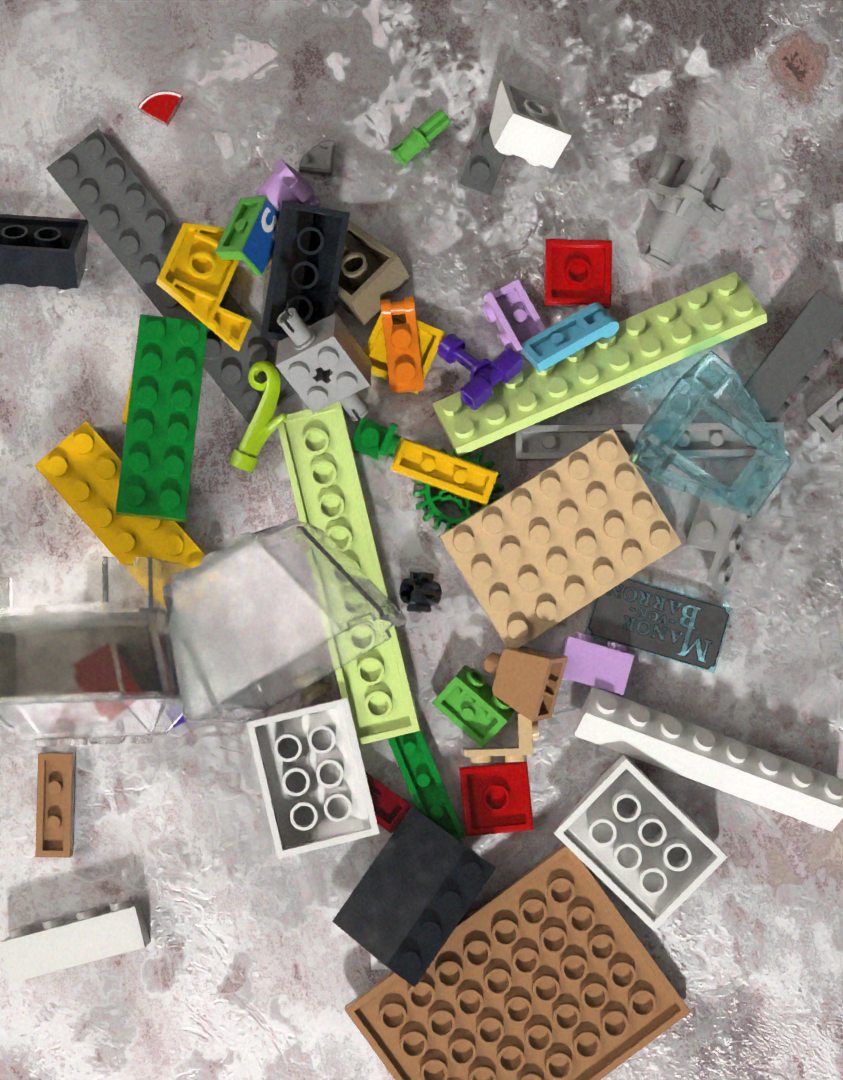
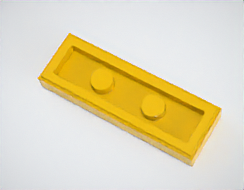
M403 437L390 471L485 506L488 503L498 476L496 471Z

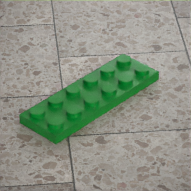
M140 314L116 515L186 522L208 327L201 321Z

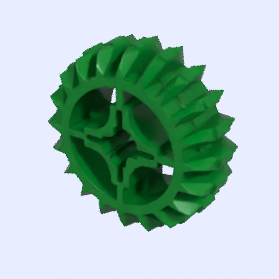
M442 448V449L439 450V451L444 452V453L447 454V452H446V450H445L444 448ZM452 448V455L487 469H492L494 466L492 460L488 461L484 466L480 463L484 457L483 452H479L474 460L470 458L472 451L458 457L454 448ZM498 472L496 480L501 478L500 472ZM414 479V484L423 486V489L413 491V497L424 498V501L415 505L416 510L419 511L425 508L429 510L422 517L424 522L429 521L432 517L437 519L433 523V530L437 531L441 523L447 525L445 528L446 532L452 526L473 515L469 499L464 498L462 503L461 499H456V496L453 498L451 495H448L450 492L445 490L430 496L431 485ZM497 484L493 486L487 505L500 498L493 496V494L503 492V485ZM452 503L458 507L463 518L449 517L440 512L435 506Z

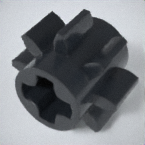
M410 572V578L403 580L400 585L399 595L402 602L408 604L407 611L430 613L431 606H436L439 603L442 590L440 584L433 581V573Z

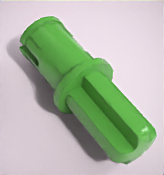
M442 110L436 111L418 128L413 126L411 132L390 149L391 154L404 167L417 153L424 148L428 149L430 147L429 142L449 126L450 119Z

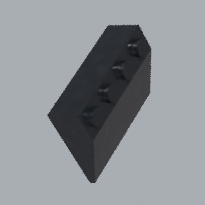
M411 806L332 922L387 968L413 987H416L497 866Z

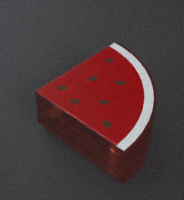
M159 91L146 97L137 108L141 113L168 127L184 98L182 94L177 92Z

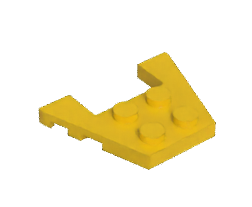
M183 222L156 284L229 346L239 351L252 321L220 307V304L240 260H222L215 253L226 228ZM273 254L268 263L269 266L272 264Z

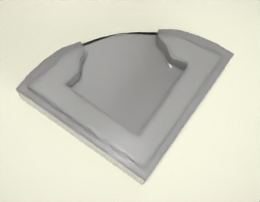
M335 140L322 141L304 154L299 164V172L332 176Z

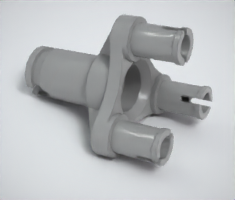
M666 151L654 178H650L645 187L661 215L645 245V252L641 253L639 258L659 269L669 272L671 269L670 263L675 261L691 227L699 228L721 224L725 216L723 211L737 185L726 178L718 176L705 203L703 201L704 194L702 193L713 171L716 169V165L709 161L703 173L700 174L706 159L696 157L685 183L680 184L678 188H673L672 185L685 160L672 152Z

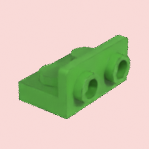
M467 665L462 667L432 702L436 708L482 748L508 722L515 711L493 695L492 687L486 683L485 678L480 672L470 669Z

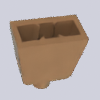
M521 646L518 649L508 647L504 648L501 655L494 652L490 653L484 662V669L496 675L492 687L493 695L534 722L552 717L568 657L526 646Z

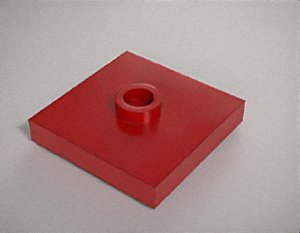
M546 239L544 307L585 308L590 304L600 303L604 308H610L612 296V240Z
M526 760L524 762H504L459 767L465 836L534 830Z

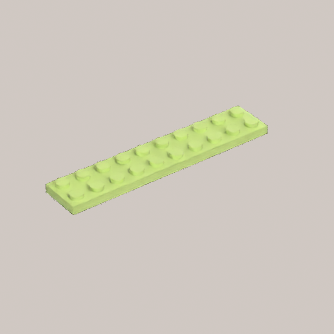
M733 272L618 322L619 329L614 336L610 338L602 337L540 373L530 361L524 363L523 369L510 381L505 383L500 380L491 388L492 397L477 410L471 409L461 400L460 391L436 401L432 405L457 456L460 457L767 323V313L738 274Z
M336 402L315 413L307 409L287 414V419L278 426V431L341 698H348L358 743L363 745L420 731L417 711L344 409L340 402Z

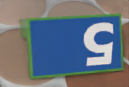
M267 197L240 198L215 250V253L222 260H243L256 276H263L273 254L280 214Z

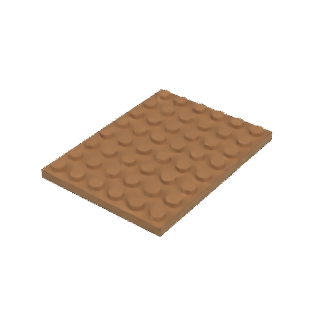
M565 844L561 845L464 917L458 923L416 987H413L392 971L345 1006L348 1016L395 1080H601L691 1012L587 867Z

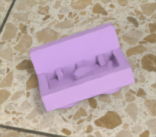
M519 279L493 293L491 291L484 293V304L481 305V309L488 322H495L500 331L497 337L504 350L510 348L520 356L523 354L521 343L546 330Z

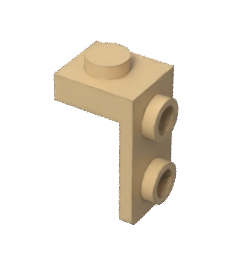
M516 713L517 747L463 748V756L470 757L471 763H490L491 756H505V762H524L525 755H533V740H538L539 738L538 721L533 722L520 713Z

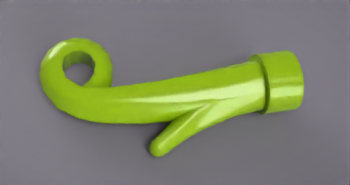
M267 361L256 362L249 370L248 380L250 385L258 391H264V394L238 447L234 448L228 462L234 467L253 473L259 460L258 454L274 430L287 419L285 413L272 419L280 394L281 381L275 366ZM264 371L267 381L261 383L259 375Z

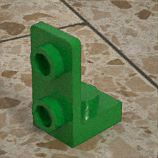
M363 417L351 443L353 451L386 465L389 457L395 458L402 436L399 435V427L395 423H391L390 427L387 428Z

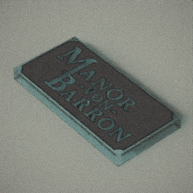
M628 578L593 600L583 634L606 642L617 643L629 649L689 667L715 673L733 608Z

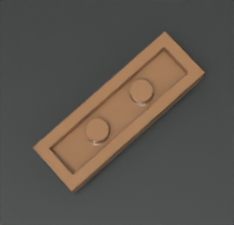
M38 753L35 857L70 858L73 856L75 753Z

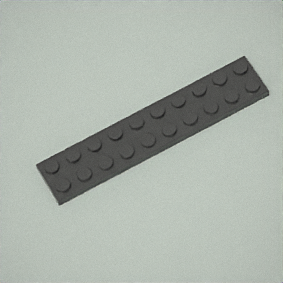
M98 128L46 169L163 317L200 321L156 284L157 278L180 230ZM227 290L220 307L251 320ZM253 321L239 351L234 350L208 328L204 368L247 423L250 424L264 391H258L250 385L248 380L249 370L253 364L259 361H267L275 366L277 351L266 338L260 337L261 331ZM275 366L281 381L277 406H279L296 391ZM264 371L259 375L261 383L267 381Z

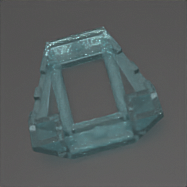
M712 350L707 352L676 381L639 431L629 458L632 464L657 483L751 517L756 516L794 463L774 429L768 426L759 412L761 408L742 384L744 381L739 373ZM726 390L755 430L712 400L718 399L722 392ZM700 410H703L758 449L730 488L673 449ZM671 463L699 484L668 470L667 467Z

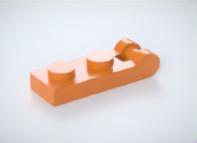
M413 296L403 297L404 301L390 302V299L380 300L391 394L424 391ZM405 314L406 323L393 325L392 315Z

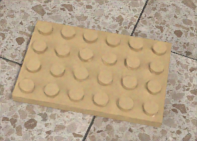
M612 428L438 536L505 646L517 649L682 544Z

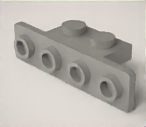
M748 459L738 489L707 481L685 543L689 547L715 554L705 584L722 593L724 586L731 580L733 573L732 563L735 554L739 553L743 546V531L746 522H749L754 514L755 505L753 502L756 493L762 489L765 482V467L756 459Z

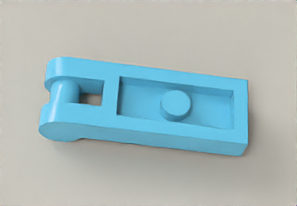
M593 303L521 343L522 353L540 373L602 337L610 338L614 336L619 329V323L612 316H607L606 309L600 303Z

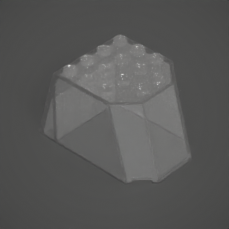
M290 519L270 528L253 533L247 532L237 536L232 540L233 545L223 551L218 550L207 554L202 558L203 563L193 569L188 568L177 572L172 576L173 581L162 587L182 710L186 721L245 723L388 641L392 637L389 629L394 624L399 627L407 621L402 612L322 529L297 519Z

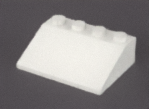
M348 698L246 722L277 859L380 834Z
M625 754L598 779L553 832L653 931L727 858L723 849Z

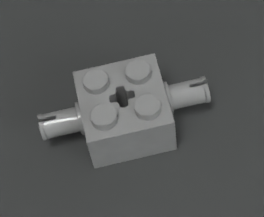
M295 308L288 309V312L291 314L290 316L286 310L282 312L277 318V323L289 337L278 342L275 366L311 412L315 413L336 402H340L351 420H358L356 412L361 419L369 412V406L357 392L371 386L372 362L338 315L334 313L307 327Z

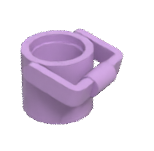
M282 158L273 164L275 171L255 191L258 197H267L279 213L282 200L317 207L321 205L314 195V190L310 184L293 167L285 163Z

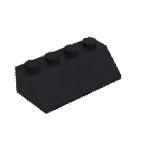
M281 201L260 337L279 341L289 337L277 323V318L285 310L289 316L291 315L288 312L289 308L297 310L298 315L307 327L333 314L350 212Z
M0 214V285L18 284L26 287L48 286L57 287L62 290L78 289L85 272L89 222L84 219Z

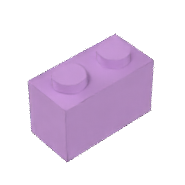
M575 632L574 638L570 636L565 637L560 654L567 656L568 659L562 678L615 694H624L634 655L626 653V646L609 641L606 647L593 643L595 637Z

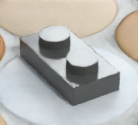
M482 124L458 188L489 199L506 155L500 153L494 147L489 132L490 126Z

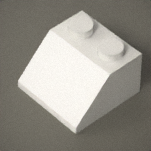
M501 80L489 128L494 147L504 155L511 156L514 154L524 158L534 166L544 165L553 169L572 136L560 103Z

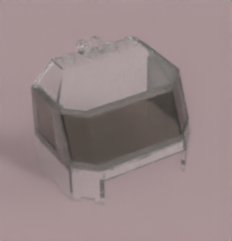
M102 556L103 601L12 607V578L0 576V726L21 740H35V747L57 746V739H67V746L88 745V739L90 744H120L124 742L126 736H131V743H153V735H166L197 699L195 576L193 566L152 557H136L135 565L117 564V557Z

